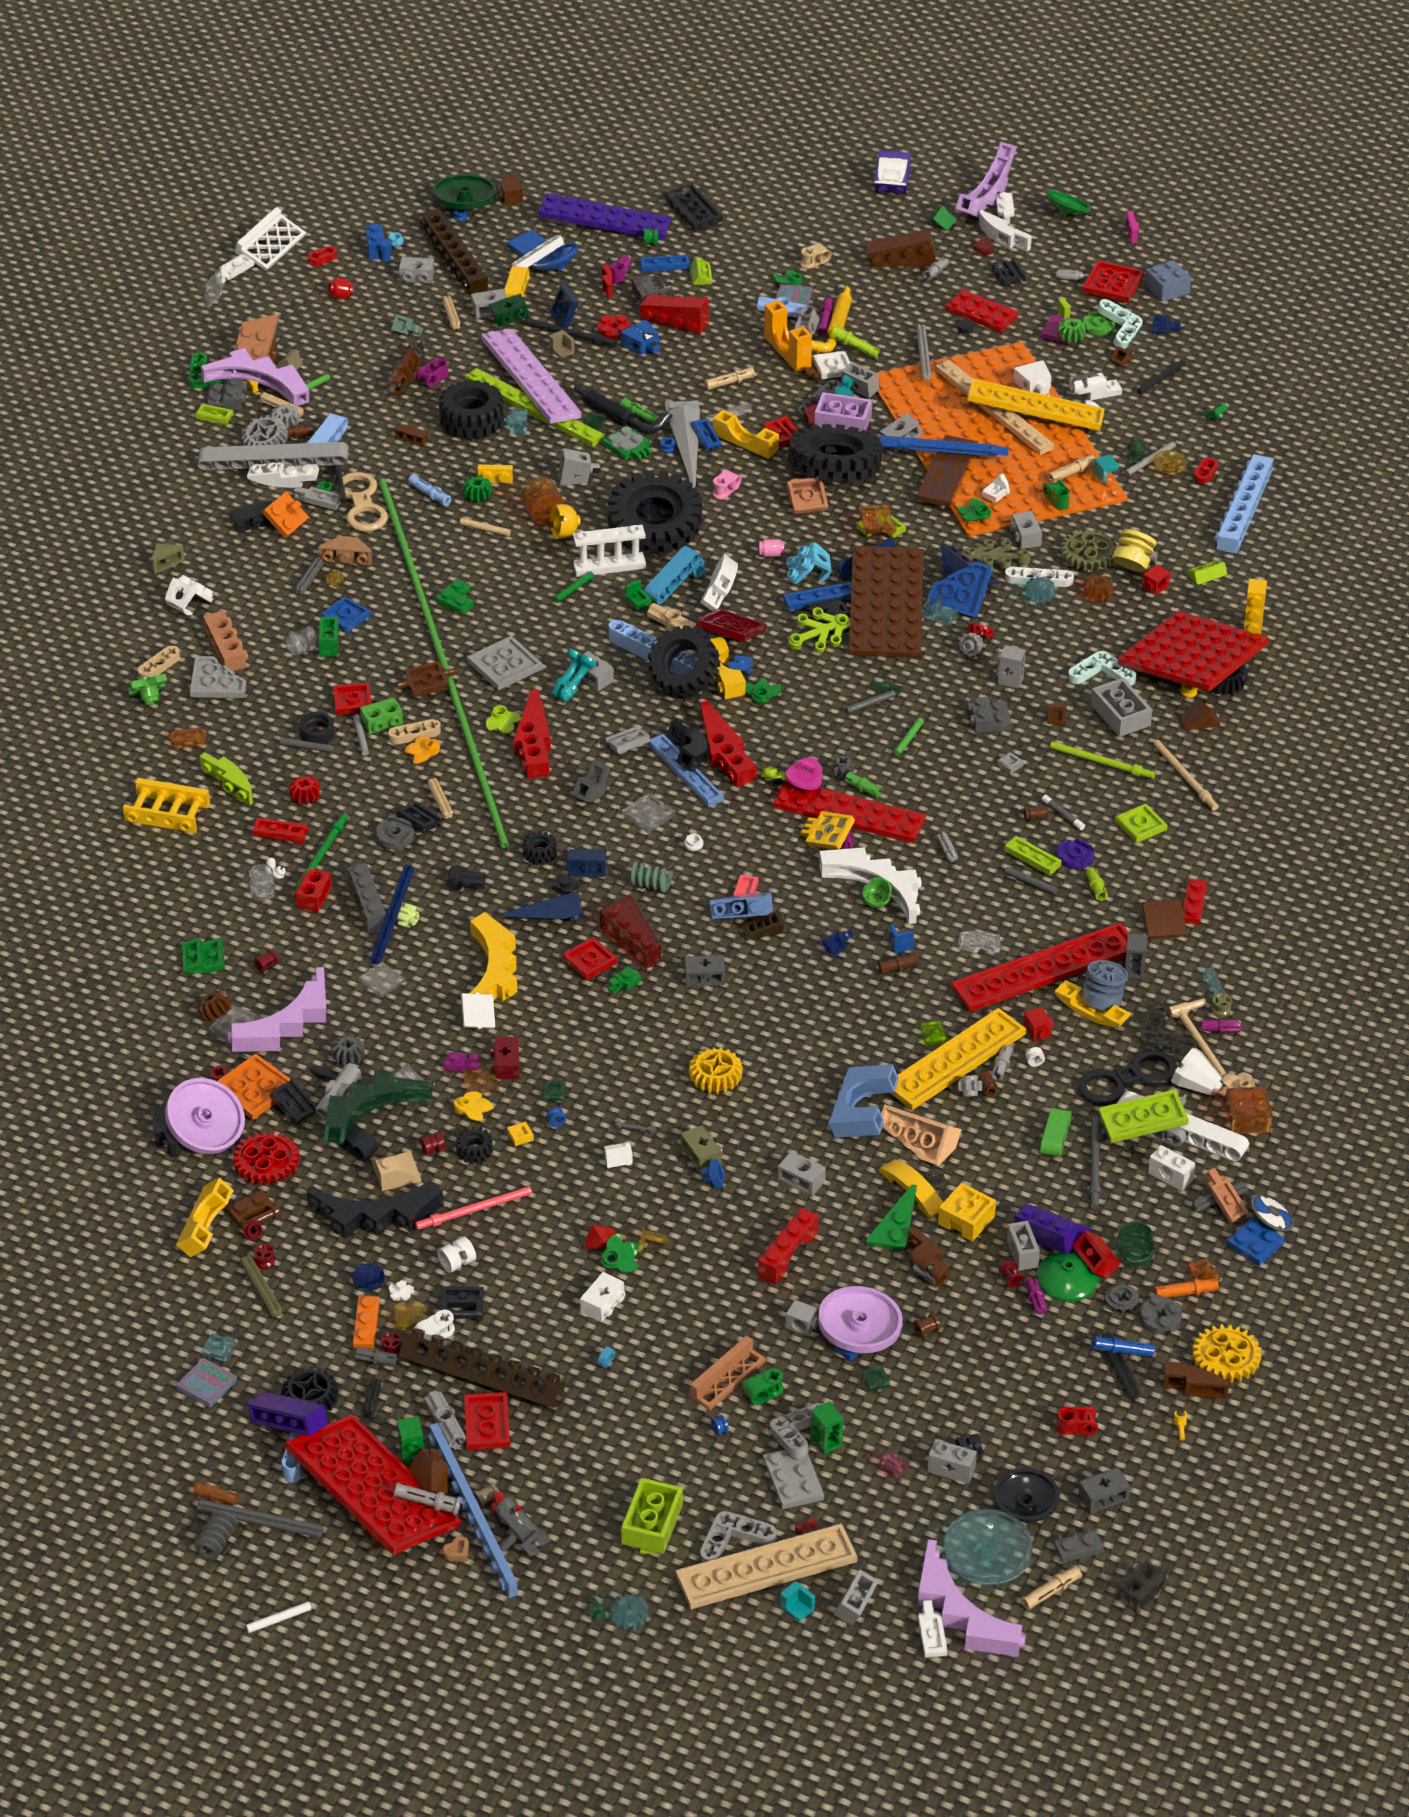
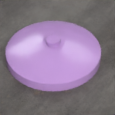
M207 1078L186 1080L172 1091L166 1102L165 1119L170 1132L183 1146L195 1152L203 1154L223 1152L235 1144L244 1129L245 1116L239 1099L229 1088L217 1081Z
M862 1286L844 1287L833 1291L824 1298L818 1313V1324L823 1335L834 1345L856 1353H873L888 1348L898 1339L903 1323L902 1313L898 1305L889 1296L878 1290Z

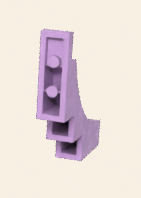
M316 967V975H312V981H306L296 999L281 1011L260 1020L233 1023L232 1032H228V1044H232V1052L280 1051V1037H303V1023L326 1022L324 967Z
M928 1539L919 1588L918 1606H923V1601L932 1600L933 1608L943 1609V1628L966 1631L965 1649L1018 1657L1020 1648L1025 1646L1026 1635L1022 1634V1625L995 1618L977 1608L963 1596L950 1576L946 1560L940 1559V1550H936L937 1541Z

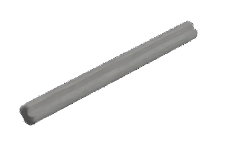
M918 324L916 327L922 379L925 381L931 379L926 327L924 324Z

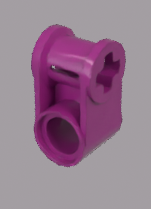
M436 358L427 365L422 366L417 371V378L425 381L429 387L446 379L449 376L447 360L445 358Z

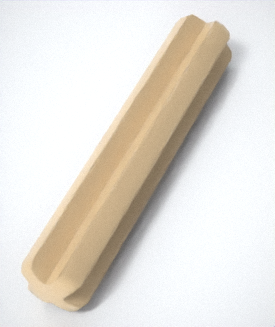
M444 296L442 298L451 327L454 330L456 328L459 329L460 321L452 298Z
M266 392L260 395L261 402L275 408L276 406H287L290 404L291 407H296L300 417L304 414V409Z
M436 778L429 779V789L443 818H452L453 811Z

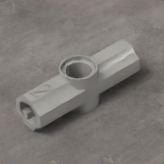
M351 1063L344 1066L337 1078L327 1084L325 1096L315 1109L317 1114L326 1120L332 1118L341 1103H346L349 1100L352 1087L361 1075L360 1069Z
M436 1390L429 1392L424 1398V1402L435 1423H438L450 1448H461L466 1443V1436L455 1418L454 1409L448 1405L441 1392Z

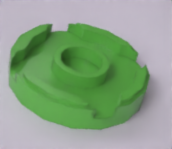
M1098 311L1090 312L1088 316L1085 315L1083 317L1085 330L1092 335H1107L1115 329V322L1101 315Z

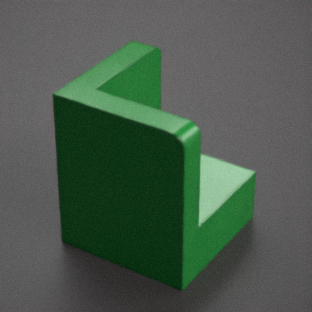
M938 206L929 219L933 223H938L945 230H948L957 218L945 207Z

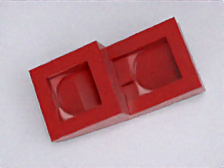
M605 264L602 265V290L608 298H611L613 293L612 272L609 265Z

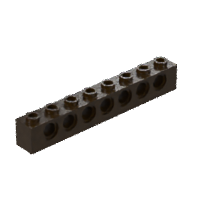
M438 208L422 212L421 228L426 231L427 237H430L433 245L437 247L439 254L444 257L445 263H448L451 271L456 274V278L462 283L463 289L467 290L469 295L488 291L487 275L441 210Z
M413 1328V1330L404 1333L399 1353L401 1358L551 1408L561 1405L567 1381L560 1379L561 1376L558 1374H545L537 1367L529 1366L527 1368L521 1366L522 1363L519 1361H506L498 1354L488 1355L483 1353L482 1349L476 1347L469 1349L463 1347L464 1344L461 1342H448L444 1340L443 1336L436 1334L430 1336L419 1328ZM423 1342L428 1346L427 1352L422 1348ZM442 1349L447 1352L446 1359L442 1356ZM462 1355L467 1360L466 1365L461 1362ZM480 1362H483L485 1364V1372L481 1370ZM500 1368L505 1371V1378L500 1376ZM519 1375H522L524 1377V1384L520 1383ZM539 1381H541L544 1384L543 1391L540 1390L538 1387Z

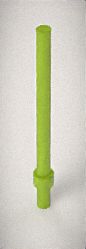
M1053 741L1050 744L1051 749L1131 772L1134 776L1140 777L1141 775L1154 779L1156 772L1143 769L1140 765L1135 764L1133 766Z

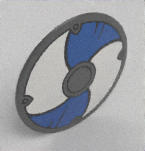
M1255 1195L1251 1199V1207L1254 1213L1264 1222L1265 1226L1282 1232L1292 1229V1216L1281 1203L1266 1195Z

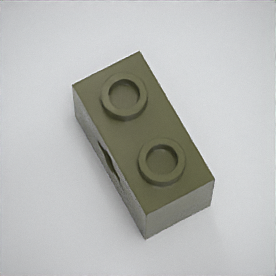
M702 1125L681 1133V1148L699 1173H701L702 1168L710 1167V1160L718 1159L721 1164L722 1148L714 1142L711 1133L707 1132Z

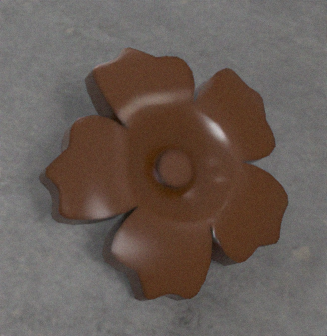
M807 366L802 368L806 375H809V379L812 376L820 379V374L816 369Z

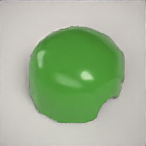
M872 878L864 886L862 898L872 908L884 907L891 899L892 887L883 878Z

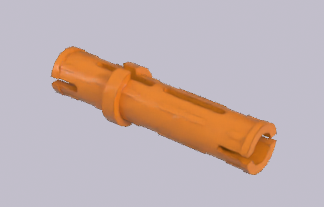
M1217 1277L1205 1280L1197 1278L1185 1283L1155 1286L1154 1289L1155 1295L1171 1298L1190 1294L1197 1296L1209 1291H1218L1219 1284Z

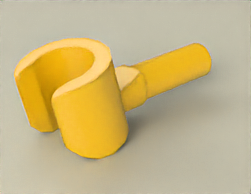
M1175 1411L1174 1424L1178 1426L1179 1439L1183 1441L1185 1440L1184 1426L1187 1423V1412L1184 1411V1416H1178L1177 1411Z

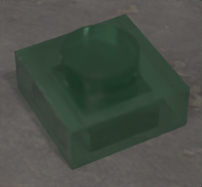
M589 413L586 424L594 429L603 428L606 418Z
M546 1080L544 1100L564 1101L566 1081Z
M882 1366L862 1371V1378L869 1392L890 1386V1380Z

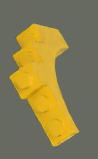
M484 912L470 921L471 936L480 943L486 952L489 962L482 980L468 994L478 992L479 994L493 995V1001L497 997L504 1001L517 992V978L512 975L517 971L516 956L512 954L516 949L515 935Z

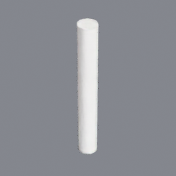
M308 1601L246 1625L248 1633L254 1632L312 1610L311 1605Z

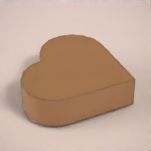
M462 1536L456 1537L452 1543H448L443 1547V1557L446 1560L468 1562L469 1541L467 1538Z

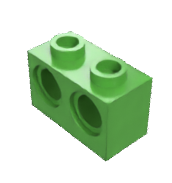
M394 697L360 707L361 722L368 734L403 724L402 709Z

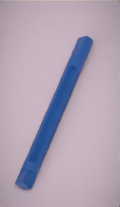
M880 436L883 448L998 457V455L1008 456L1009 447H999V445Z

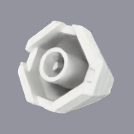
M1192 1048L1181 1062L1182 1065L1176 1069L1171 1080L1177 1086L1212 1095L1213 1092L1217 1094L1223 1085L1221 1083L1222 1077L1197 1048Z

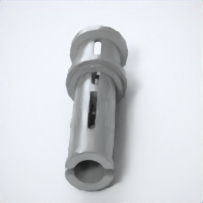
M397 1483L394 1492L395 1497L433 1506L435 1511L451 1512L453 1516H457L462 1497L444 1495V1492L436 1494ZM408 1492L413 1493V1494H417V1495L424 1496L425 1498L419 1497V1496H416V1495H412V1494H408Z

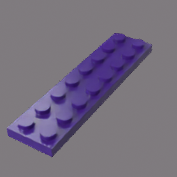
M549 193L545 194L539 210V217L643 237L645 228L649 230L658 229V240L665 241L671 223V217Z

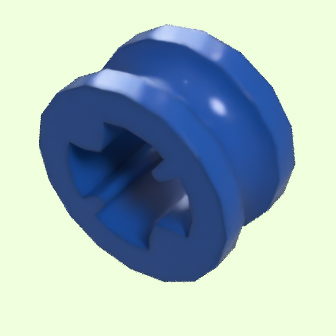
M467 209L453 210L454 220L465 221L468 218Z
M665 437L661 439L660 450L662 452L672 453L675 451V440L673 438Z
M559 1107L552 1108L546 1114V1118L552 1127H559L566 1121V1115Z
M719 1415L718 1419H711V1425L716 1436L719 1437L722 1433L727 1434L729 1432L727 1421L723 1415Z

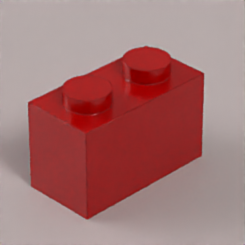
M1084 1231L1072 1245L1094 1274L1109 1278L1121 1264L1101 1236Z

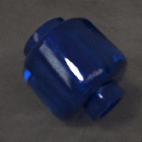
M376 1263L360 1264L357 1266L356 1271L353 1272L352 1280L359 1290H377L381 1284H384L385 1273L383 1268H380Z

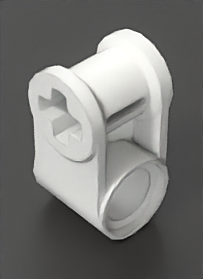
M440 1310L431 1317L420 1321L415 1328L424 1330L427 1335L432 1336L436 1334L443 1336L445 1339L453 1335L455 1331L452 1323L454 1317L449 1310Z

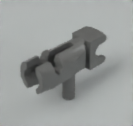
M512 1496L507 1497L495 1508L502 1523L508 1525L511 1529V1534L499 1544V1547L506 1551L519 1539L524 1550L530 1556H535L539 1553L536 1541L541 1545L550 1543L551 1540L542 1529L539 1530L524 1510L515 1512L518 1503Z

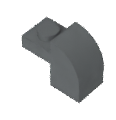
M593 760L587 777H578L572 794L585 802L596 801L608 788L609 784L606 783L611 767L598 760Z

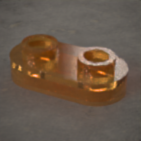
M202 728L175 730L170 734V743L177 748L200 746L207 741V732Z

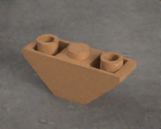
M338 536L319 545V558L323 562L372 566V550L358 537Z

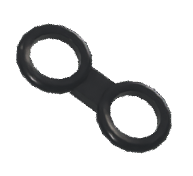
M1153 1050L1145 1051L1135 1056L1131 1065L1116 1069L1115 1072L1108 1069L1088 1071L1080 1078L1078 1089L1081 1096L1087 1101L1097 1105H1109L1119 1101L1125 1092V1088L1138 1083L1154 1087L1170 1083L1178 1066L1175 1060L1166 1053ZM1146 1060H1159L1168 1066L1169 1072L1162 1077H1149L1140 1071L1139 1065ZM1107 1078L1112 1080L1118 1089L1111 1095L1098 1096L1091 1093L1086 1085L1092 1079Z

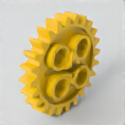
M1223 1324L1220 1325V1329L1213 1325L1212 1331L1205 1329L1204 1334L1199 1333L1198 1339L1195 1338L1192 1359L1195 1360V1366H1200L1201 1369L1216 1374L1225 1380L1229 1379L1231 1383H1233L1234 1378L1241 1382L1242 1376L1248 1379L1249 1374H1255V1369L1259 1368L1262 1355L1261 1347H1258V1341H1254V1335L1247 1336V1330L1240 1332L1239 1326L1234 1330L1232 1325H1229L1228 1329L1224 1328Z

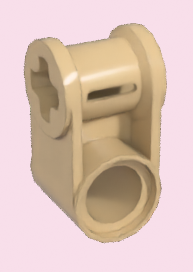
M821 243L805 247L801 250L802 260L800 261V266L805 269H811L820 264L827 263L832 254Z

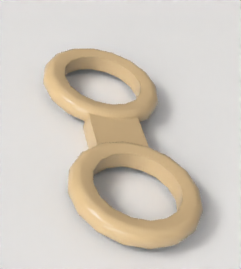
M363 472L345 474L343 476L344 485L352 480H363L370 485L368 489L362 492H350L345 489L346 499L352 500L354 507L347 514V522L350 527L362 532H372L383 527L388 520V514L383 507L372 504L370 497L377 489V481L373 476ZM364 511H372L380 515V519L371 524L359 523L355 521L354 517Z

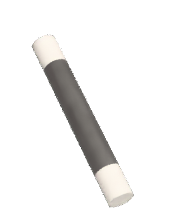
M1044 795L1042 797V801L1079 830L1085 828L1084 823L1049 796Z

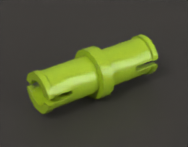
M1089 868L1086 871L1089 887L1094 891L1096 899L1103 901L1108 896L1104 888V881L1100 878L1096 868Z

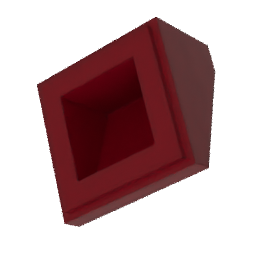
M816 404L805 408L802 414L808 428L814 423Z

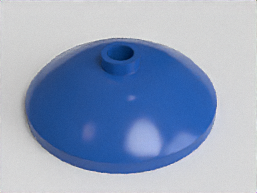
M576 243L563 244L532 265L535 269L542 271L563 270L566 267L565 265L577 253L578 246Z

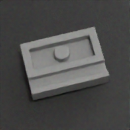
M635 726L606 737L605 742L606 745H609L612 750L619 754L625 753L629 749L643 746L645 743L650 742V737L645 731Z

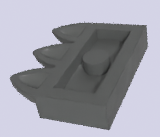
M1084 1527L1080 1535L1070 1531L1068 1538L1064 1539L1057 1534L1054 1537L1053 1544L1062 1563L1100 1554L1104 1550L1097 1532L1091 1531Z

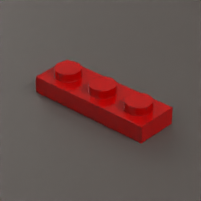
M1188 878L1183 905L1184 919L1187 924L1200 925L1207 881Z

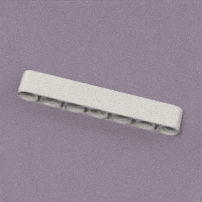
M1126 1091L1117 1103L1144 1096ZM1187 1114L1188 1124L1179 1126L1187 1135L1184 1142L1231 1161H1239L1249 1147V1141L1244 1136Z

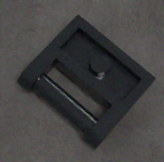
M442 1287L441 1310H447L448 1308H476V1310L449 1311L452 1312L454 1319H476V1321H483L484 1287Z

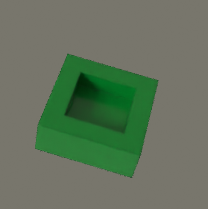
M1225 403L1220 404L1205 413L1204 416L1207 420L1212 418L1216 420L1224 415L1222 412L1227 410L1228 407Z

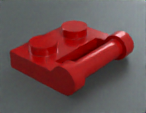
M788 416L763 424V429L766 428L779 434V447L788 445L792 433L795 431L799 432Z

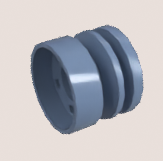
M1098 960L1091 962L1087 968L1086 981L1084 982L1081 994L1082 1000L1087 1005L1100 1010H1109L1113 1005L1120 1007L1124 993L1123 989L1125 988L1128 976L1126 969L1110 961Z

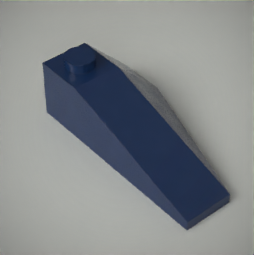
M579 891L504 912L503 916L569 918L570 921L580 919V914H583L584 911Z

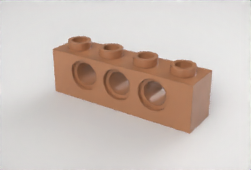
M224 611L204 615L205 631L222 666L226 665L233 671L246 668L248 654L246 649L243 650L241 639L237 638L236 629L232 628L230 617H227Z

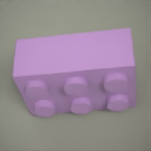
M822 392L815 410V425L817 424L822 428V424H831L832 428H836V424L845 425V429L852 426L859 428L858 432L866 431L872 416V400Z

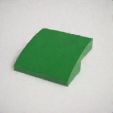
M221 937L207 942H202L200 938L183 942L182 959L184 973L198 974L224 970V942Z

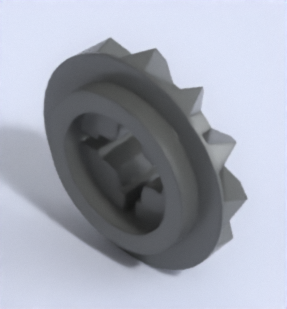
M1118 1284L1107 1290L1105 1301H1107L1108 1307L1114 1308V1311L1119 1309L1124 1313L1125 1310L1132 1311L1133 1307H1137L1139 1295L1133 1287ZM1126 1295L1125 1300L1119 1301V1299Z

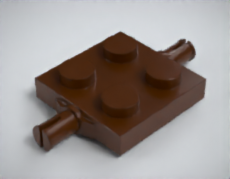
M437 661L406 669V680L396 682L398 690L408 687L415 698L449 689L447 677L458 675L456 667L445 670L441 662Z

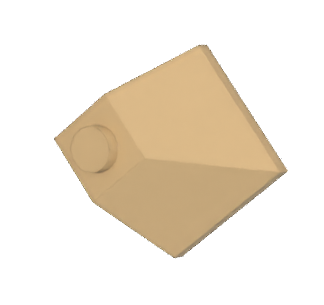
M411 1151L371 1160L382 1191L421 1182V1177Z

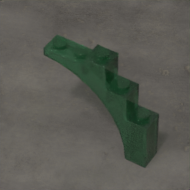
M374 1070L372 1085L352 1082L350 1097L330 1095L323 1142L344 1144L348 1131L356 1121L372 1110L385 1105L413 1101L431 1102L434 1082L394 1077V1072Z

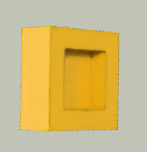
M526 1122L507 1127V1133L515 1146L534 1141V1135Z

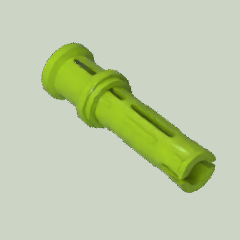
M836 325L830 338L843 342V345H850L874 359L879 355L880 349L853 336L851 331L847 332L841 329L839 325Z

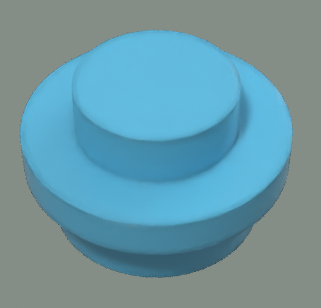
M391 233L388 237L393 247H398L404 242L400 233Z

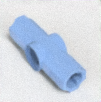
M760 296L757 310L764 312L765 304L780 300L787 308V318H798L800 310L806 305L790 302V299L787 297L773 299Z

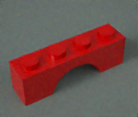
M803 1208L798 1210L758 1260V1277L775 1285L787 1272L788 1264L797 1247L801 1243L808 1245L818 1233L819 1215Z

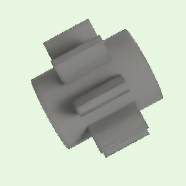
M962 1076V1081H958V1092L963 1091V1097L978 1096V1091L982 1090V1081H977V1076Z

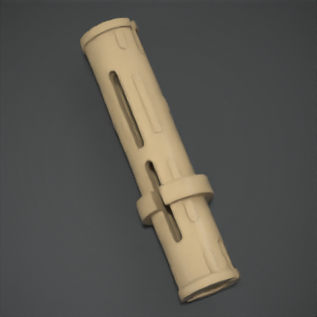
M753 367L740 371L737 369L733 373L706 379L704 381L707 390L734 382L740 383L742 380L755 377Z
M1090 454L1082 459H1076L1073 463L1048 473V479L1051 483H1054L1074 473L1083 472L1084 469L1095 464V457Z
M1073 1565L1065 1572L1057 1573L1053 1576L1052 1580L1022 1597V1605L1026 1610H1030L1056 1592L1064 1591L1069 1584L1082 1577L1081 1571L1077 1566Z

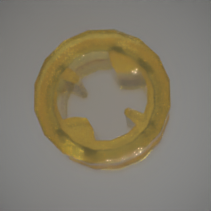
M334 569L327 575L326 580L332 587H339L344 581V575L339 570Z

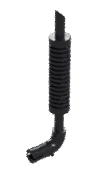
M574 384V390L582 396L583 402L625 426L632 424L639 428V431L642 433L655 434L663 430L666 423L673 417L669 411L664 410L652 424L642 423L635 419L633 412L591 388L584 390Z

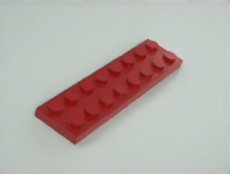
M785 780L773 801L772 807L810 818H818L821 811L851 815L855 819L851 827L853 829L912 844L915 843L926 821V814L828 789L806 790L796 787Z

